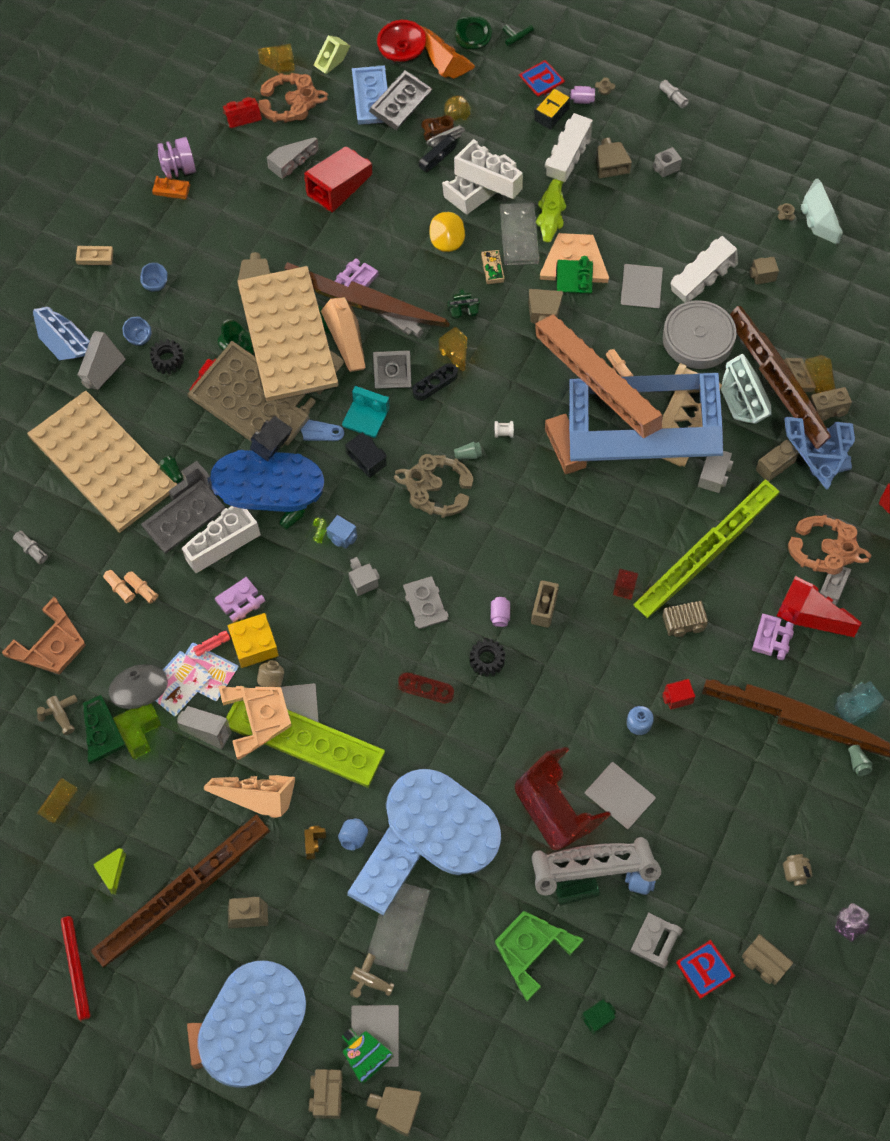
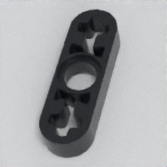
M452 135L446 136L420 160L419 168L426 173L431 171L456 148L458 140Z
M451 363L445 364L413 386V397L418 401L426 400L455 381L458 377L457 366ZM433 379H438L440 383L438 385H432L430 381Z

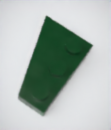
M102 695L84 702L87 756L90 765L125 748L126 745Z

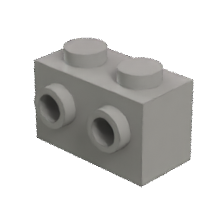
M723 451V456H707L698 487L719 493L721 487H725L728 477L725 476L726 471H731L734 462L730 460L732 453Z

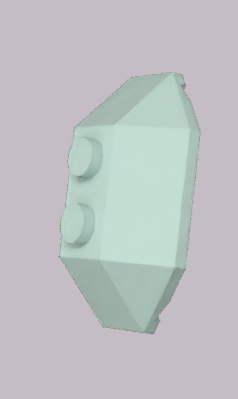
M819 178L815 179L804 197L801 211L805 214L808 227L812 229L813 234L838 244L843 234L842 229L838 224V219Z
M744 354L727 362L721 391L733 418L738 421L756 424L770 416L771 403L757 373Z

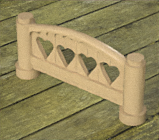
M682 363L679 364L675 375L700 374L686 368L687 365ZM700 384L699 390H675L663 415L662 429L679 428L676 424L679 421H689L691 425L688 428L702 427L701 403H696L689 394L700 392ZM694 406L698 411L694 413V418H690L682 407ZM689 457L661 459L680 467H685Z

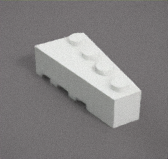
M574 113L571 119L567 120L565 131L560 133L558 144L554 145L551 158L546 160V176L566 182L574 169V164L579 161L580 154L584 153L586 144H589L591 141L592 119Z
M474 139L454 158L455 175L512 199L522 190L523 173L508 162H502L498 155L495 154L493 156L486 147H480Z
M505 154L499 156L502 162H508L516 168V162ZM456 176L455 180L450 182L447 180L442 183L444 197L466 215L497 193L459 176Z
M723 236L718 240L715 239L706 251H702L693 263H689L680 275H676L672 279V291L684 302L691 301L703 292L705 285L711 286L715 283L718 275L724 276L730 266L734 268L738 265L737 248Z

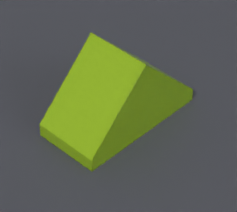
M120 848L93 864L111 894L115 895L126 858V853Z

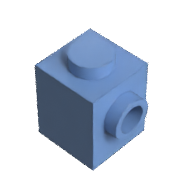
M338 515L326 529L327 537L331 539L332 543L345 549L357 539L356 526Z

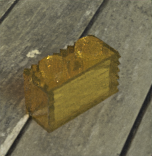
M61 778L37 814L52 824L56 823V820L59 819L58 816L61 815L63 809L66 808L65 806L68 805L70 799L78 791L77 788Z

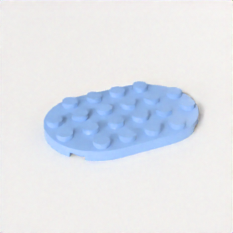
M430 769L414 770L400 777L391 788L386 801L388 823L399 839L439 869L455 875L473 874L484 869L497 854L501 841V831L495 814L484 802L447 775Z
M254 961L236 969L225 982L200 1027L197 1041L202 1065L218 1082L230 1087L246 1088L247 1086L265 1081L279 1066L303 1021L306 1009L303 988L297 977L289 969L271 961Z

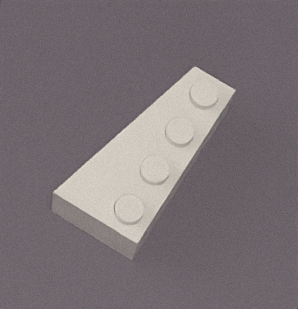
M231 506L228 509L225 508L221 512V516L215 521L212 520L202 533L199 532L182 548V551L190 567L195 573H198L261 534L257 522L247 509Z

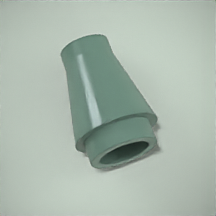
M473 441L454 449L457 459H478V457H482L479 442L475 443Z
M860 745L851 746L848 750L853 772L857 776L869 774L872 771L871 761L862 751Z

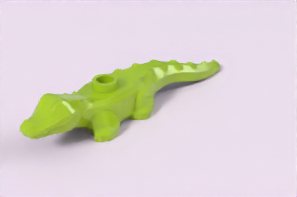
M557 179L552 180L538 203L542 211L537 218L536 224L541 227L544 242H551L557 228L561 229L563 227L561 212L566 209V204L561 187L564 182Z

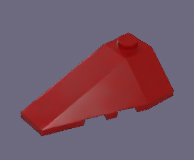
M795 576L777 616L795 625L855 637L862 622L844 608L839 609L832 603L833 600L829 596L824 597L818 592L819 588Z

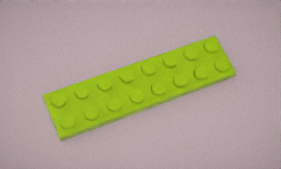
M244 700L234 702L226 717L230 729L246 737L253 735ZM289 710L287 711L291 727L265 743L267 746L369 788L385 754V750Z

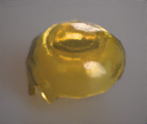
M453 96L445 102L444 112L446 115L451 116L454 121L458 118L466 120L471 113V108L466 98Z

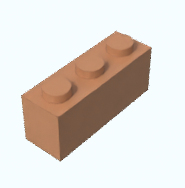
M563 414L545 420V431L565 475L586 468L587 461H570V433L567 415Z

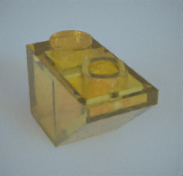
M291 44L258 49L261 64L278 73L295 70Z
M454 327L439 338V350L443 355H447L451 359L452 364L464 371L467 356V337L457 327Z
M823 355L806 359V368L816 386L814 389L815 393L834 390L835 383L831 359Z

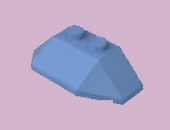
M50 307L33 310L38 337L59 360L85 356L90 341L69 319L53 312V309Z

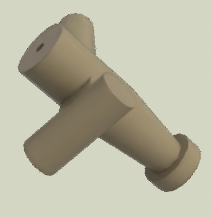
M72 695L61 701L58 700L57 696L50 697L46 701L49 706L48 709L44 707L37 709L38 721L43 722L46 718L45 716L53 714L62 727L63 734H71L75 729L73 725H70L63 708L78 702L76 696Z
M368 953L362 968H354L350 979L359 983L355 989L350 991L352 997L355 998L361 995L360 990L363 985L383 991L386 995L390 996L394 984L391 982L388 984L369 973L376 956Z

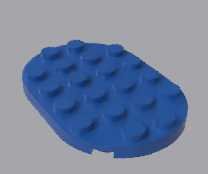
M238 450L222 457L213 466L211 471V487L216 496L219 495L224 499V503L233 507L291 512L305 509L308 504L313 501L316 502L321 497L324 488V477L320 468L313 461L300 454L276 452L269 461H266L253 451Z

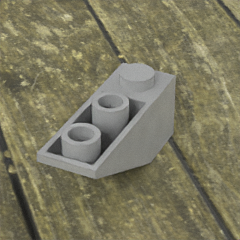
M314 137L278 147L267 156L268 168L281 179L290 175L294 169L302 165L306 159L317 152V138Z

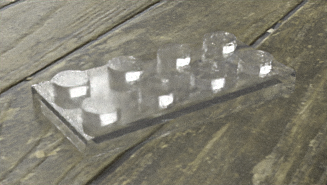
M534 203L500 204L504 265L539 264Z
M404 883L385 915L379 914L368 950L369 954L376 956L373 963L407 972L430 890Z

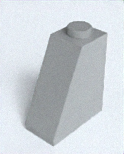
M95 331L92 334L78 372V376L82 380L81 383L88 389L98 390L126 359L105 333Z
M189 706L179 714L177 719L180 730L221 750L232 733L226 718Z

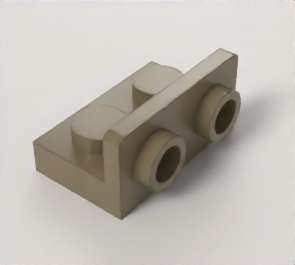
M784 359V362L804 392H812L816 386L803 359Z

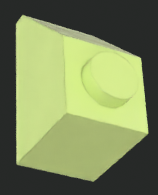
M328 35L314 66L328 74L344 60L350 45L339 37Z

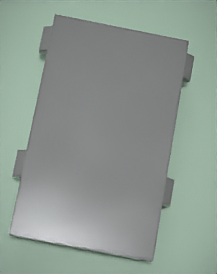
M432 576L403 585L406 601L410 604L415 618L414 624L418 629L448 621V613L444 610L438 594L440 592L439 588L435 586Z

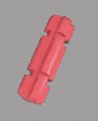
M223 631L218 636L215 635L202 642V645L199 644L193 647V651L196 656H201L205 654V651L208 652L221 645L222 642L229 641L230 636L227 631Z

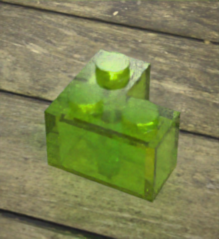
M152 704L130 709L113 718L132 759L151 751L144 733L161 726Z

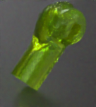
M316 517L313 525L317 527L313 541L321 544L326 533V520Z

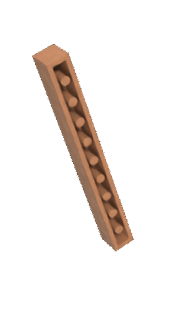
M551 315L535 323L536 337L643 439L662 429L663 416L661 412L656 410L647 399H644L636 389H633L626 379L621 378L614 368L608 366L605 360L600 358L592 348H589L581 338L579 339L572 329L566 327L561 319Z

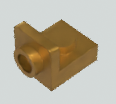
M312 826L305 830L307 860L315 859V852H319L318 839L326 838L325 828Z

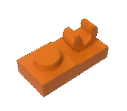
M156 176L152 193L158 196L187 199L190 183L188 181L170 180L167 177L163 179Z

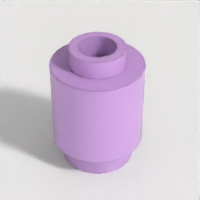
M575 86L574 89H571V100H573V103L590 104V102H594L595 89L587 86Z
M496 597L495 600L491 601V621L493 626L505 627L510 621V601L506 600L505 597Z

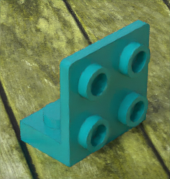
M355 386L352 391L353 402L342 426L376 438L390 409L389 397Z

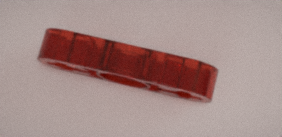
M403 673L399 677V688L405 693L441 703H449L454 698V689L448 683L412 673ZM410 679L411 684L404 686V682ZM423 684H430L432 689L429 692H423L421 686ZM435 686L438 687V691H436V695H434V693H435ZM448 690L446 697H443L441 692Z

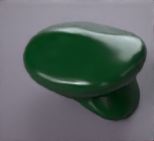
M482 17L460 18L456 23L455 39L463 48H483L492 38V27Z
M233 319L224 321L221 325L222 334L217 339L218 346L224 350L233 341L250 354H255L250 333Z

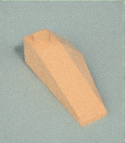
M345 297L330 299L321 310V313L349 372L364 370L366 367L358 319Z
M270 775L269 779L257 780V776H250V778L239 780L238 777L212 778L204 786V790L259 814L277 818L281 817L289 808L295 777Z

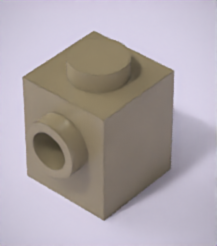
M774 257L753 260L752 267L750 268V276L754 278L755 284L774 282L779 272Z

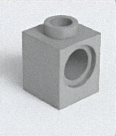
M672 147L656 154L653 166L655 171L659 172L663 178L680 170L682 158Z

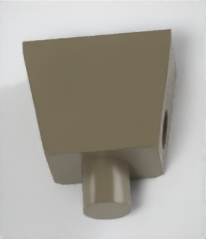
M604 138L601 141V145L597 147L598 178L630 173L632 162L622 143H612L610 138Z
M251 253L250 259H245L241 262L238 280L270 274L267 259H261L259 253Z
M529 289L528 303L531 322L537 323L551 315H555L558 318L563 291Z
M260 897L229 899L228 928L268 926V904Z
M386 1087L383 1097L370 1093L367 1106L378 1110L376 1115L377 1121L408 1137L421 1099V1092Z

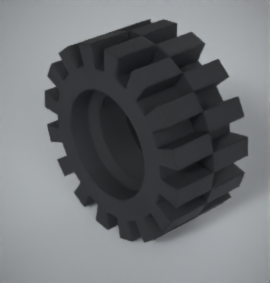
M163 339L160 340V344L156 342L154 344L155 347L152 346L149 353L153 368H156L157 372L161 370L162 374H165V371L171 374V370L174 373L177 372L176 368L180 369L181 364L183 365L184 356L178 343L175 344L174 340L170 343L169 339H166V342H163ZM165 353H172L174 355L169 360L160 359Z
M486 638L483 639V642L477 641V645L474 644L470 651L471 668H474L473 671L475 673L478 671L480 676L485 674V677H489V674L495 676L496 672H501V668L503 669L505 663V650L503 651V646H499L498 641L493 643V639H490L489 642L486 641ZM483 652H491L494 654L495 660L490 664H486L480 660V655Z

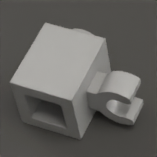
M357 557L351 559L350 565L353 571L349 572V581L357 596L377 588L378 579H380L377 570L372 569L370 563L361 566Z

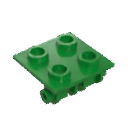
M581 256L580 260H558L557 291L592 293L593 261H590L588 256Z

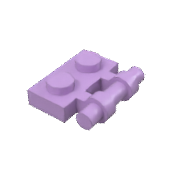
M354 259L353 262H349L346 265V269L342 273L340 272L336 276L335 282L349 287L351 281L368 287L378 276V271L366 263L359 267L360 261Z
M247 577L215 597V601L226 615L234 611V614L229 616L233 623L245 618L246 614L253 609L257 610L260 608V604L265 602V599L262 595L256 599L253 598L258 594V591ZM246 601H248V604H247V605H245V606L242 607V608L239 607V606H241L242 604H244Z
M762 613L752 651L771 656L773 650H777V658L784 660L789 652L790 647L788 645L794 634V624L787 622L785 627L780 626V618ZM777 634L782 636L781 643L776 641Z

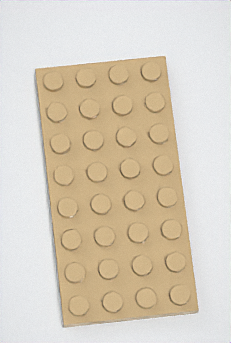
M308 266L238 280L266 402L337 387L338 380Z
M84 391L27 433L29 438L119 533L169 496V490L177 485L159 469L160 466L87 391Z

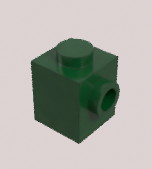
M602 999L583 1012L581 1018L594 1036L615 1021L616 1016L614 1014H616V1011L610 1002L606 1003Z

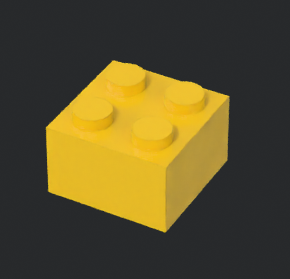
M265 613L227 625L241 668L279 656Z

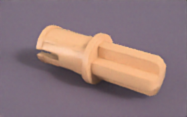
M610 349L606 353V357L621 377L633 376L625 365V360H622L614 349Z
M113 570L105 572L103 577L110 584L113 592H117L125 603L131 602L135 594L125 585L126 582L121 580Z
M131 571L125 575V581L135 589L136 594L139 593L149 604L158 598V594L147 585V582L142 581L134 572Z

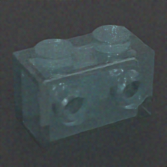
M871 681L866 684L862 682L853 688L854 691L849 694L844 692L837 698L838 701L834 707L843 720L853 724L881 707L885 700Z

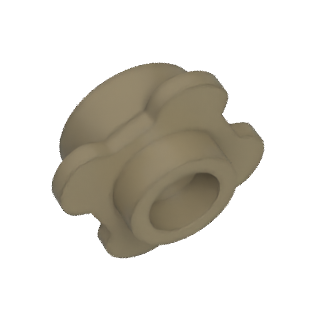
M603 78L602 81L596 82L595 87L598 88L600 94L608 95L611 93V90L615 89V84H612L608 78Z
M791 204L778 206V218L780 220L795 219V208Z

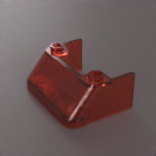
M568 747L546 752L515 783L517 796L548 845L554 850L565 848L591 833L611 815L610 811L594 816L587 812L577 816L559 789L557 783L561 780L563 772L557 761L569 751Z

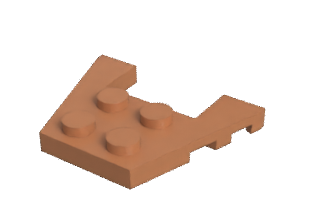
M53 597L42 609L47 616L55 621L52 627L30 650H27L17 641L13 640L2 651V654L7 658L60 674L86 644L57 599Z

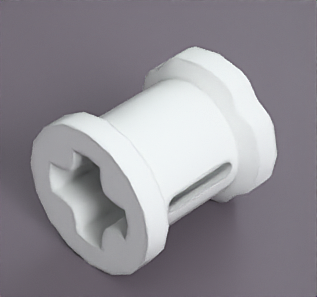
M495 421V438H498V436H510V438H513V421H510V423H498V421Z

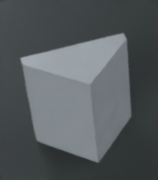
M410 350L373 352L375 388L411 387Z

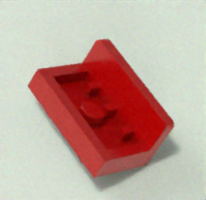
M248 97L244 98L241 102H229L226 106H222L230 128L262 119L259 105L255 98Z

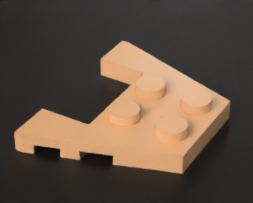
M558 233L540 272V280H556L558 260H580L581 256H588V259L593 261L592 282L608 283L609 276L594 236Z
M218 686L223 705L244 700L253 735L233 740L237 760L245 757L291 727L281 687L244 688L243 686H236L235 688Z

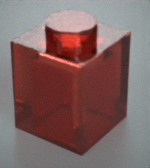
M619 569L613 595L632 600L639 573Z

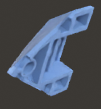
M785 417L786 436L825 489H829L831 481L836 476L847 456V452L855 441L853 424L834 423L830 428H827L831 438L819 449H816L804 432L803 419Z

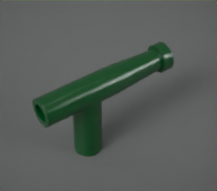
M505 25L502 30L510 37L505 40V44L507 46L512 45L528 33L533 32L534 27L530 25L516 34L508 25Z

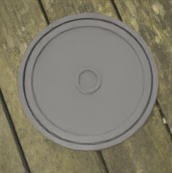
M689 301L680 304L667 316L663 330V344L668 354L678 363L694 369H706L721 364L731 354L736 339V326L732 317L722 307L707 301Z

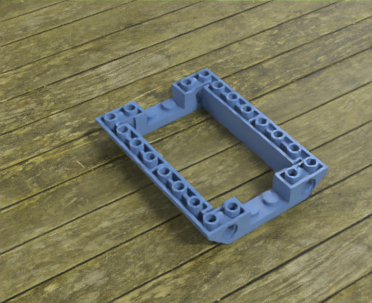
M718 373L621 377L626 379L628 384L638 392L699 390L700 384L702 427L663 428L644 439L635 430L589 431V394L596 393L581 379H570V461L723 456Z

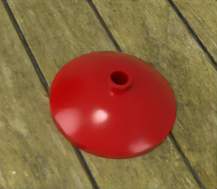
M409 20L393 21L385 25L377 36V46L380 53L393 61L411 60L417 57L426 45V34L423 28Z

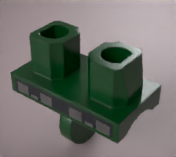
M463 288L459 289V294L453 295L454 301H448L447 310L450 311L452 319L461 318V309L466 308L470 317L478 315L480 297L471 298V292L464 293Z

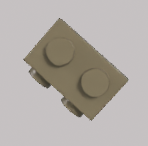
M845 387L811 395L814 408L822 421L830 417L846 415L852 403Z

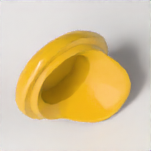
M442 212L437 214L431 221L430 239L438 250L443 252L455 251L464 242V224L462 219L455 213Z

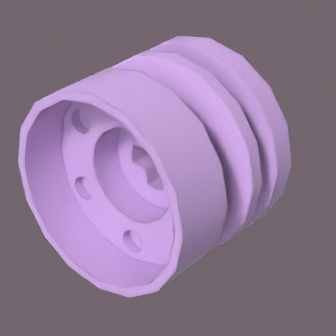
M186 137L175 140L176 148H172L169 141L166 142L168 150H164L162 143L158 144L160 165L168 179H172L171 170L174 171L175 177H179V168L182 169L185 175L196 173Z

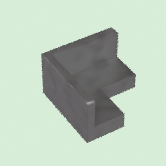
M198 461L182 470L184 480L169 490L171 500L173 501L202 480L213 492L211 478Z

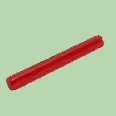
M71 916L61 918V926L76 1011L79 1020H86L90 1018L74 923Z

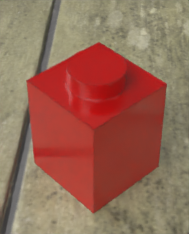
M689 679L666 685L663 699L665 704L669 705L670 710L693 704L695 694Z

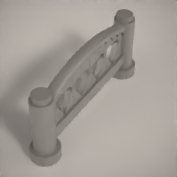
M643 837L637 838L633 844L587 845L562 850L546 855L543 851H535L531 858L536 876L535 887L541 895L552 894L557 888L556 882L639 871L643 880L652 882L661 875L659 863L654 859L649 843ZM618 854H631L627 860H622L615 856ZM610 856L609 860L605 863L595 859L596 857ZM590 859L586 865H580L575 862V860ZM557 862H569L565 868H560L554 864Z

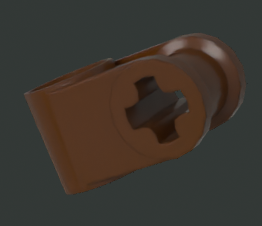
M445 115L425 119L421 123L422 129L425 132V140L428 141L454 128L453 118Z

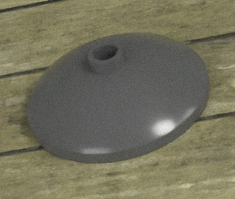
M149 664L135 665L123 670L113 679L109 686V696L111 701L118 707L126 709L140 708L156 701L165 692L168 679L166 673L157 666Z

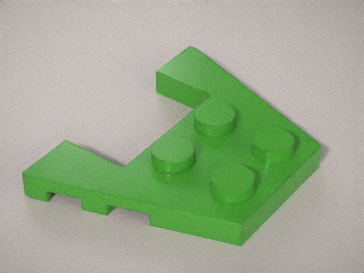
M523 911L495 940V945L524 999L528 1002L541 988L525 972L553 941L559 944L571 956L584 940Z

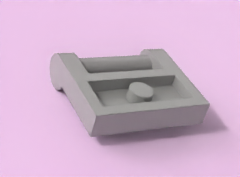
M648 913L630 952L662 968H666L667 958L683 929ZM666 930L670 933L660 955L656 956L653 952L663 931Z

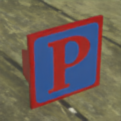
M546 60L519 74V77L538 97L542 94L545 96L565 82Z
M711 940L676 962L700 999L735 977Z

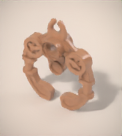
M280 73V75L267 80L262 85L261 95L271 96L274 93V88L277 85L284 84V82L296 84L298 90L288 92L285 95L286 102L292 104L291 110L284 111V114H278L277 111L271 110L268 99L259 100L258 105L260 113L273 122L303 120L308 116L310 108L315 107L317 103L327 101L328 93L316 90L309 75L295 73L284 75ZM320 95H324V96H325V97H323L322 99H319V98H318Z
M827 515L804 518L798 522L796 532L801 535H807L812 527H823L824 524L831 526L833 531L838 532L837 540L824 539L822 541V551L829 554L825 560L817 559L813 561L808 559V555L801 551L803 542L800 538L791 537L788 543L791 556L801 567L806 566L813 568V571L827 572L833 575L839 574L843 570V566L853 562L868 563V558H871V554L867 550L859 547L856 541L857 529L854 526L848 525L837 518L835 520L828 518ZM865 554L867 558L861 559L859 555Z

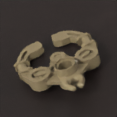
M424 454L420 457L418 464L410 470H395V474H405L404 479H400L397 475L394 476V479L398 483L406 485L411 494L410 504L416 509H421L430 515L432 513L438 514L445 518V516L460 513L468 505L469 496L462 493L455 497L453 505H444L443 508L434 506L435 502L428 501L429 494L427 492L439 491L442 487V480L432 474L438 466L440 468H443L444 465L453 467L452 470L460 474V487L471 489L473 476L469 469L458 461L457 458L454 460L446 458L445 455L432 456Z

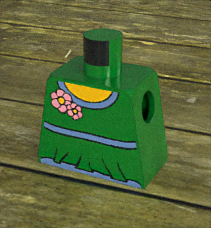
M350 1028L342 1035V1038L349 1045L344 1049L343 1053L362 1085L394 1057L389 1049L367 1031L358 1036Z

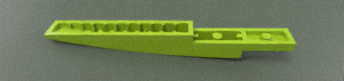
M765 479L717 527H713L633 606L646 618H649L731 544L753 522V519L779 495V490Z

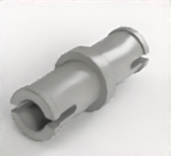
M667 80L661 82L659 88L668 95V98L677 103L680 108H685L689 100L680 93V90L674 88Z
M19 531L13 536V540L23 548L26 554L32 556L38 564L46 561L48 555L37 546L34 540L31 541L23 531Z

